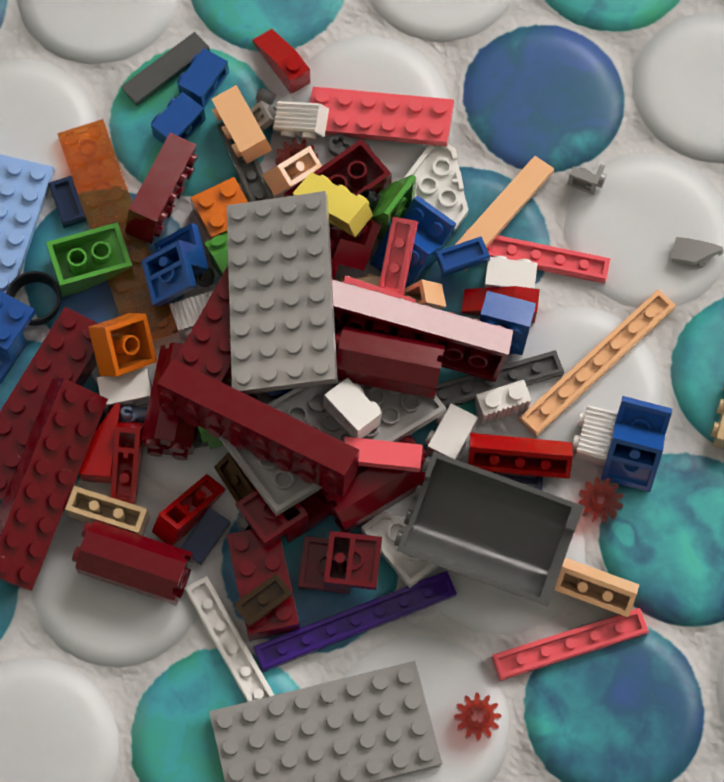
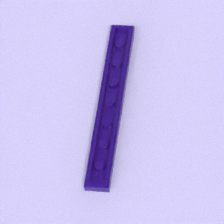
M448 571L419 581L411 588L406 586L253 646L261 669L265 672L456 597L457 593Z

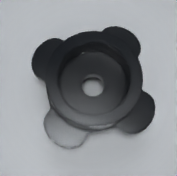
M365 189L360 193L369 201V207L372 211L377 206L380 195L370 189Z

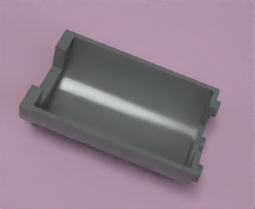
M433 452L431 458L426 457L422 467V472H425V481L423 486L418 485L413 497V500L417 501L414 510H408L404 524L408 526L405 527L404 532L399 530L394 545L398 546L397 551L548 606L584 506L437 452Z

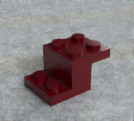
M370 219L356 237L342 230L329 227L333 280L339 265L364 271L379 233L380 223Z
M257 490L235 503L236 508L265 547L281 536H284L288 543H290L331 516V511L317 492L278 516L273 513Z
M330 531L329 539L305 536L298 589L350 594L351 588L376 590L382 537Z

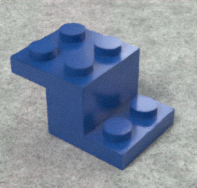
M419 196L413 198L403 217L404 219L418 221L405 288L416 283L422 271L436 262L435 252L444 248L457 224ZM390 226L370 262L380 272L382 271Z
M191 223L154 243L156 253L141 260L153 306L160 307L196 288L197 285L194 277L209 270L196 224Z
M0 291V384L26 347L27 342L23 332L36 314L35 309Z
M622 396L601 480L651 492L663 453L665 434L672 415V408Z

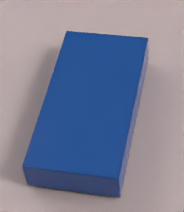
M482 236L435 252L443 276L490 261V255Z

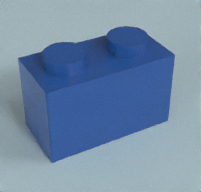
M203 48L199 55L196 54L192 58L187 72H183L178 78L179 95L182 92L204 108L228 75V61Z
M182 92L178 97L171 99L167 109L162 114H157L152 120L151 129L153 136L163 144L169 133L187 140L206 120L205 110Z

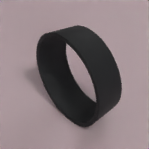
M29 271L17 276L8 286L6 294L15 298L16 293L23 286L33 282L47 284L55 291L58 299L53 310L42 318L32 319L28 324L37 326L49 322L57 314L60 307V289L57 282L50 275L40 271Z

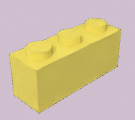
M310 172L292 194L301 195L326 191L328 195L329 223L356 237L373 216L369 207V201L360 194L356 196L350 193L343 185L337 186L324 175L318 176Z

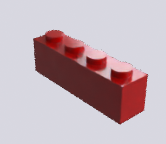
M470 433L468 464L490 472L570 479L573 460L572 442Z

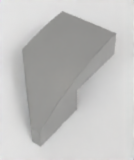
M676 237L671 260L673 263L699 264L702 268L706 265V261L717 254L719 256L723 254L724 249L722 246L709 242Z

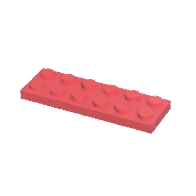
M313 87L310 103L322 104L329 108L325 135L343 134L352 138L448 147L454 99Z

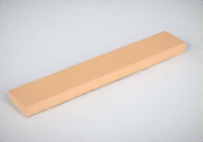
M534 156L455 245L482 236L487 248L554 173V168Z

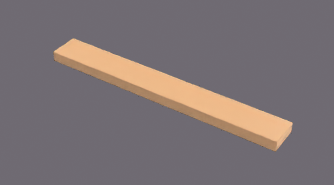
M658 289L525 411L518 421L537 437L675 309L676 305Z

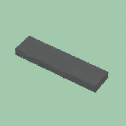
M193 32L122 85V91L138 106L189 68L192 58L196 54L199 55L203 48L210 51V47L196 32Z

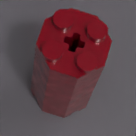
M344 325L343 329H338V334L335 337L336 350H338L336 353L337 380L344 381L346 378H349L353 383L435 399L445 345Z
M173 342L169 343V348L167 349L165 345L160 346L140 441L142 446L148 449L147 453L151 456L161 457L165 454L172 455L174 459L186 461L188 455H193L198 426H191L183 418L165 413L159 404L157 388L159 379L172 359H176L183 346L182 343Z
M411 435L406 436L400 441H398L401 443L416 444ZM422 446L420 472L358 466V472L343 497L337 494L331 495L325 492L323 488L318 491V494L336 519L334 522L338 528L344 533H349L415 493L418 485L423 486L425 472H422L425 458L428 457Z
M96 520L92 524L86 522L81 535L84 538L80 547H76L72 556V561L76 562V570L79 574L175 606L178 604L177 597H182L191 574V569L187 568L188 562L193 563V552Z

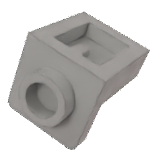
M260 101L250 109L262 132L272 124L274 125L275 112L277 111L274 105H268Z
M600 163L596 175L592 174L588 169L573 166L567 185L594 195L597 187L602 188L607 176V174L603 173L605 165Z

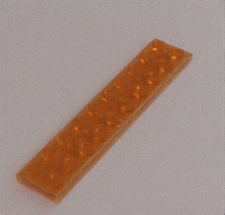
M101 119L57 133L90 230L116 222L119 224L132 263V268L108 279L119 315L122 316L128 313L146 314L152 341L178 333L169 304L166 303L160 307L152 305L141 260L151 255L147 242L125 233L132 199L104 120Z

